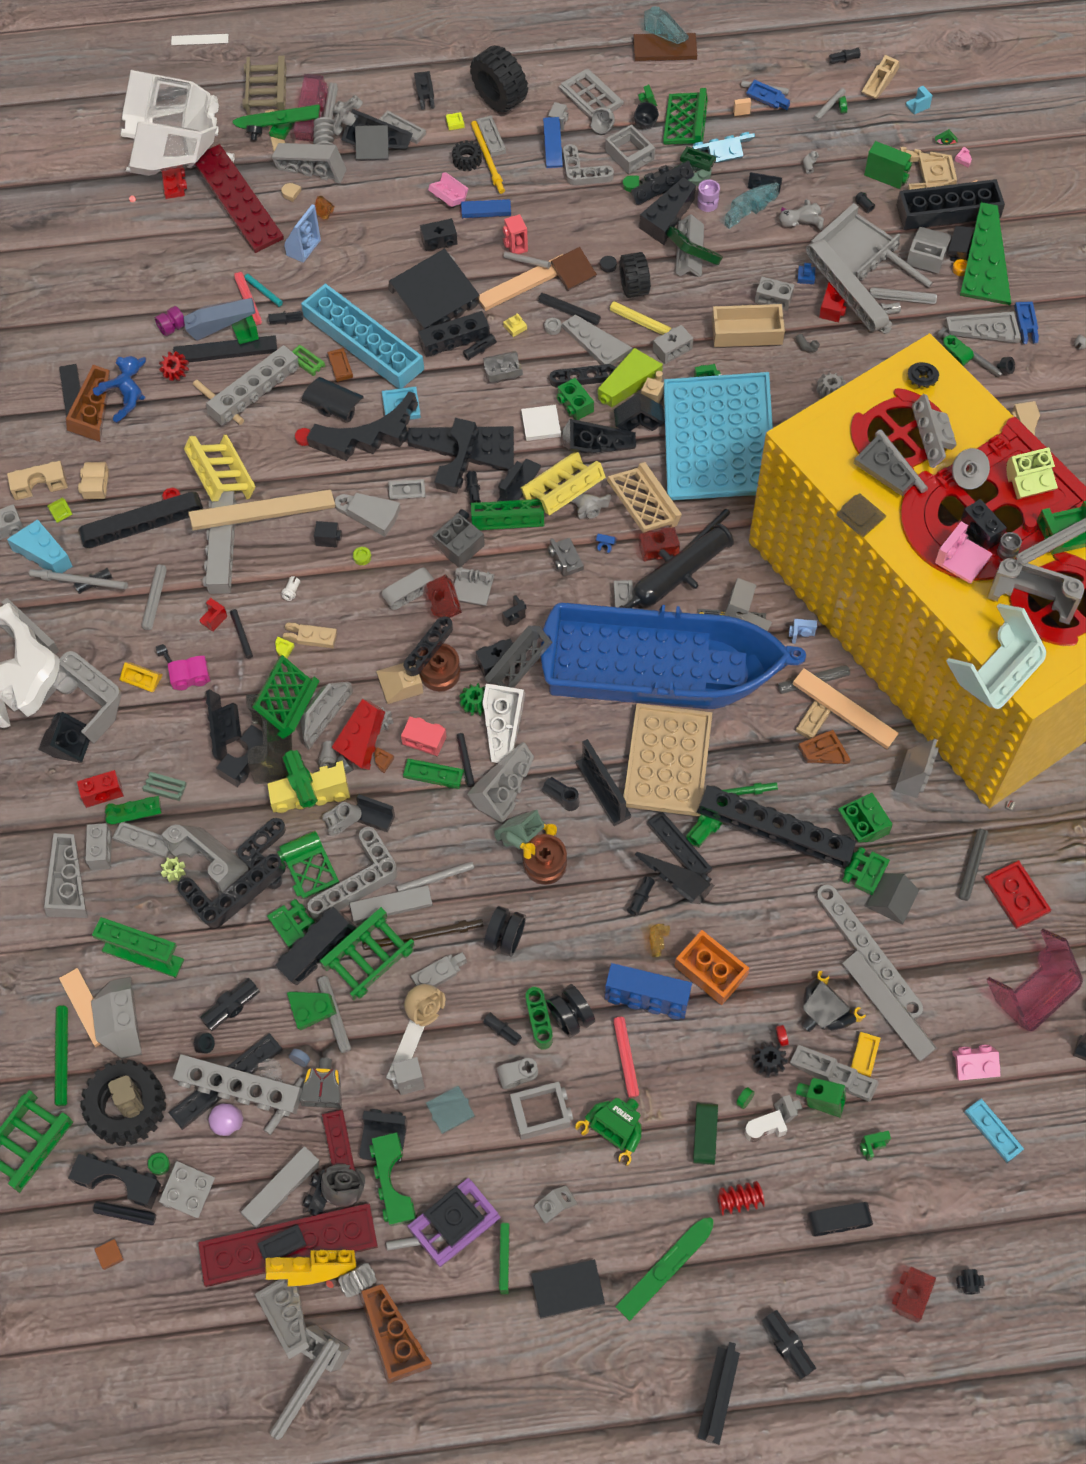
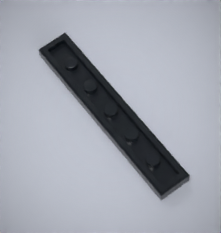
M276 335L259 337L258 340L239 344L238 340L175 346L173 350L174 352L177 351L179 355L183 354L188 362L252 356L275 352L277 350Z
M269 1033L227 1067L254 1074L283 1049ZM221 1075L216 1076L214 1079V1085L219 1086L222 1083ZM237 1081V1082L234 1084L233 1089H235V1088H236L238 1085H240L242 1082H241V1081ZM195 1091L171 1110L169 1114L183 1130L222 1098L218 1097V1092L210 1091V1094Z

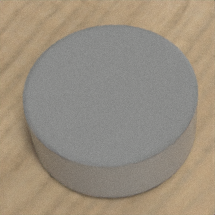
M549 318L545 321V331L548 334L556 335L561 331L562 324L558 318Z

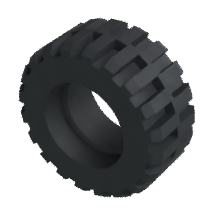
M490 46L472 59L470 65L472 81L480 97L492 109H495L497 112H507L526 99L528 93L526 75L522 71L521 65L518 64L517 59L509 51H506L504 47Z
M117 1060L115 1065L111 1063L105 1064V1069L102 1071L97 1069L94 1072L96 1076L93 1079L89 1078L87 1080L88 1088H84L81 1095L84 1100L80 1101V1107L83 1110L82 1116L101 1140L104 1139L112 1145L115 1142L118 1146H125L126 1142L133 1145L138 1143L137 1139L139 1138L145 1140L149 1137L147 1133L150 1131L155 1132L158 1128L156 1123L158 1121L162 1122L164 1118L162 1111L166 1110V1103L164 1101L166 1095L162 1088L163 1086L151 1069L148 1070L142 1063L137 1065L133 1060H128L127 1063L123 1060ZM125 1075L129 1076L136 1087L142 1092L144 1109L140 1111L139 1115L132 1118L111 1119L105 1111L106 1103L112 1095L108 1084Z

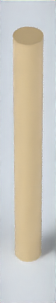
M195 380L193 382V385L209 399L216 396L200 381ZM238 414L233 417V420L239 425L244 422V419Z

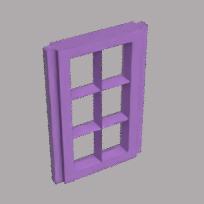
M469 1178L457 1187L464 1195L470 1192L477 1200L473 1205L475 1207L481 1205L487 1214L484 1216V1221L453 1248L448 1245L439 1253L431 1243L439 1238L440 1235L437 1233L429 1240L425 1237L421 1230L430 1223L423 1214L407 1226L439 1267L443 1266L501 1219L498 1212Z

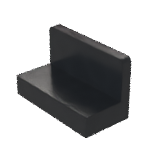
M357 794L356 806L361 809V817L357 822L388 833L395 818L394 807Z

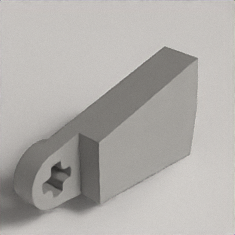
M356 493L355 496L342 494L335 499L337 511L344 513L386 537L395 524L401 510L400 502ZM347 501V504L341 506V503Z

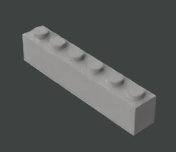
M224 491L219 501L212 502L209 499V509L237 504L234 491ZM235 524L207 529L209 545H206L205 551L208 560L204 562L207 574L203 577L204 587H207L209 594L231 593Z

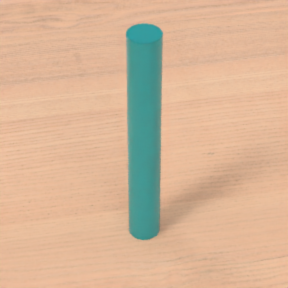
M250 274L245 275L246 281L278 307L282 306L283 301Z

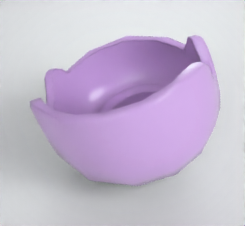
M222 1103L212 1109L208 1118L210 1129L220 1136L231 1135L242 1126L243 1115L241 1110L232 1104Z

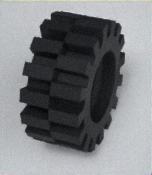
M465 140V143L460 141V145L456 143L452 150L454 166L458 167L459 170L463 168V171H466V169L472 171L471 168L477 169L476 166L479 167L482 162L481 147L477 143L474 144L473 141L468 143V140ZM466 154L472 155L470 157H463Z

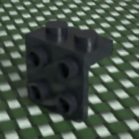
M378 1109L364 1111L362 1118L364 1130L359 1153L362 1160L376 1161V1157L372 1158L369 1145L373 1144L372 1138L393 1133L399 1134L403 1151L408 1124L406 1116L396 1111H392L390 1114L382 1113ZM400 1158L395 1164L401 1163L402 1158Z

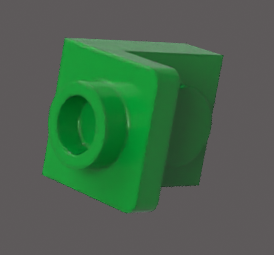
M889 1131L866 1135L862 1138L859 1144L862 1156H866L867 1161H871L874 1157L872 1147H874V1150L887 1147L886 1144L891 1140Z

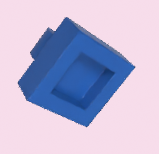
M804 263V266H799L797 283L814 285L816 267H811V263Z
M597 533L596 541L600 542L597 547L598 551H601L603 545H607V552L610 553L612 551L611 544L616 545L617 538Z

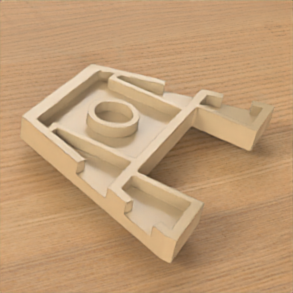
M900 147L901 151L912 155L910 162H919L923 183L908 184V190L957 183L952 155L936 152L927 154L922 153L918 149L910 151L906 150L907 147Z

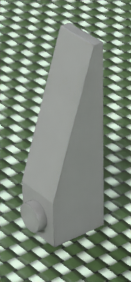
M524 742L519 744L484 775L467 794L477 809L499 822H504L516 805L514 802L515 798L522 789L520 787L522 780L527 776L534 759L527 745Z

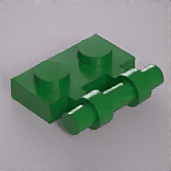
M858 847L851 857L852 861L849 867H846L843 872L842 881L849 884L851 878L857 880L854 887L873 895L890 860L873 851L868 858L864 856L866 850ZM859 864L865 865L861 872L856 870Z
M297 899L290 902L293 907L291 910L288 911L285 905L267 915L269 921L289 949L293 947L297 939L305 935L303 931L308 930L315 923L313 918H309L305 912L306 908L304 905L300 904ZM299 916L302 922L297 924L294 917Z

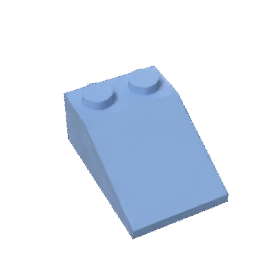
M313 204L295 225L284 244L286 255L303 263L321 241L316 208Z

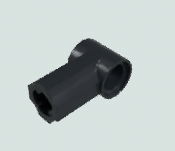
M553 777L545 781L542 792L561 803L565 810L574 811L579 807V793L576 788L567 787ZM570 797L575 798V799H573V800H571V801L566 800L567 798H570Z

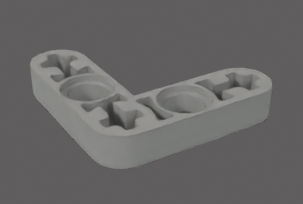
M568 144L563 148L566 178L570 185L606 183L613 180L614 170L611 166L581 168L577 147L573 144ZM575 163L576 166L571 167L568 164ZM587 174H594L595 176H593V177H587L586 175H587Z

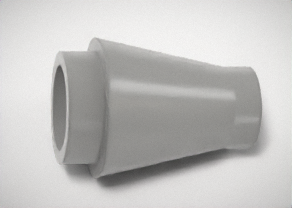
M325 741L323 743L318 761L320 767L328 766L329 769L336 766L337 756L332 748L334 742Z

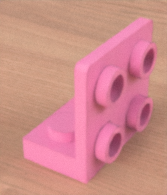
M961 521L939 549L935 563L968 583H972L989 561L992 553L967 539L966 531L968 525Z

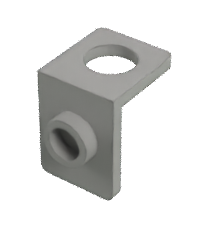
M563 1186L548 1193L535 1204V1208L544 1223H548L564 1209L575 1206L577 1202L567 1186ZM561 1193H564L568 1197L569 1202H566L563 1199Z

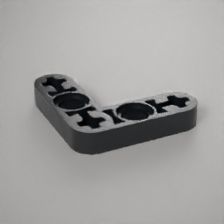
M280 818L269 820L238 848L239 859L248 866L249 870L256 863L263 860L265 857L262 853L284 835L286 827L283 820ZM273 826H280V830L273 829ZM264 836L267 838V842L262 845L257 844V839ZM244 851H247V852L250 851V854H251V855H250V856L244 855L243 852H244ZM259 875V876H258V878H259L260 880H261L262 877H263V875ZM282 876L268 886V888L277 889L280 887L283 881Z

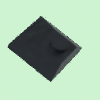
M60 712L44 733L38 750L57 759L82 763L90 742L81 732L86 727V724L64 712Z

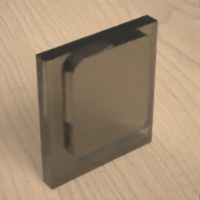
M860 493L853 496L836 514L862 538L886 518L882 511Z

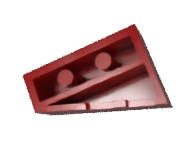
M362 699L332 748L360 768L370 770L372 754L376 749V739L380 734L386 711L371 701Z

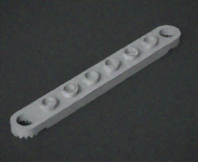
M831 885L821 886L817 892V900L855 952L857 950L861 951L903 1006L907 1009L908 1004L916 1005L918 1012L910 1014L914 1019L919 1018L923 1011V1005L837 890ZM829 891L832 894V898L826 900L822 897L821 893Z

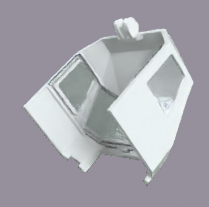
M130 70L122 112L125 129H121V136L133 138L134 143L130 163L126 167L125 172L149 176L161 171L184 166L191 168L212 145L214 137L218 135L217 118L215 117V113L218 112L219 108L217 97L214 95L210 96L209 92L191 81Z

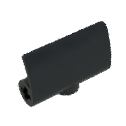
M318 377L304 391L302 402L317 408L326 417H330L333 414L339 419L350 422L355 413L354 406L364 396Z

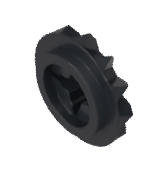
M915 363L908 369V380H911L912 385L917 384L919 388L921 386L928 388L930 385L934 386L939 379V371L929 363Z

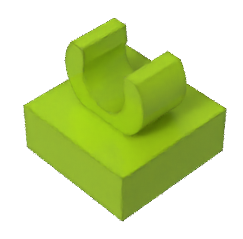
M63 497L47 505L57 523L72 515Z

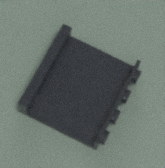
M445 248L389 280L388 285L389 291L392 294L397 292L423 329L451 321L454 317L462 316L466 310L474 309L478 305L480 298L479 293Z

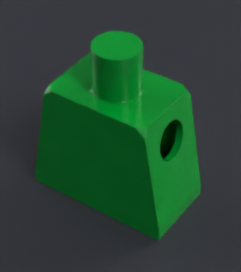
M812 1078L810 1085L799 1082L796 1095L806 1097L808 1107L841 1118L846 1102L845 1085Z

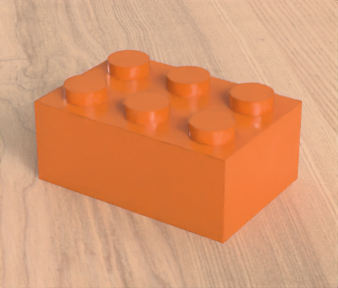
M703 930L697 934L675 960V968L720 1005H723L748 977L750 969Z

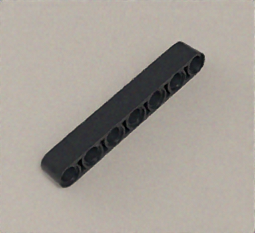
M188 492L85 524L78 529L83 547L94 548L189 518V512L203 510V506L197 492Z

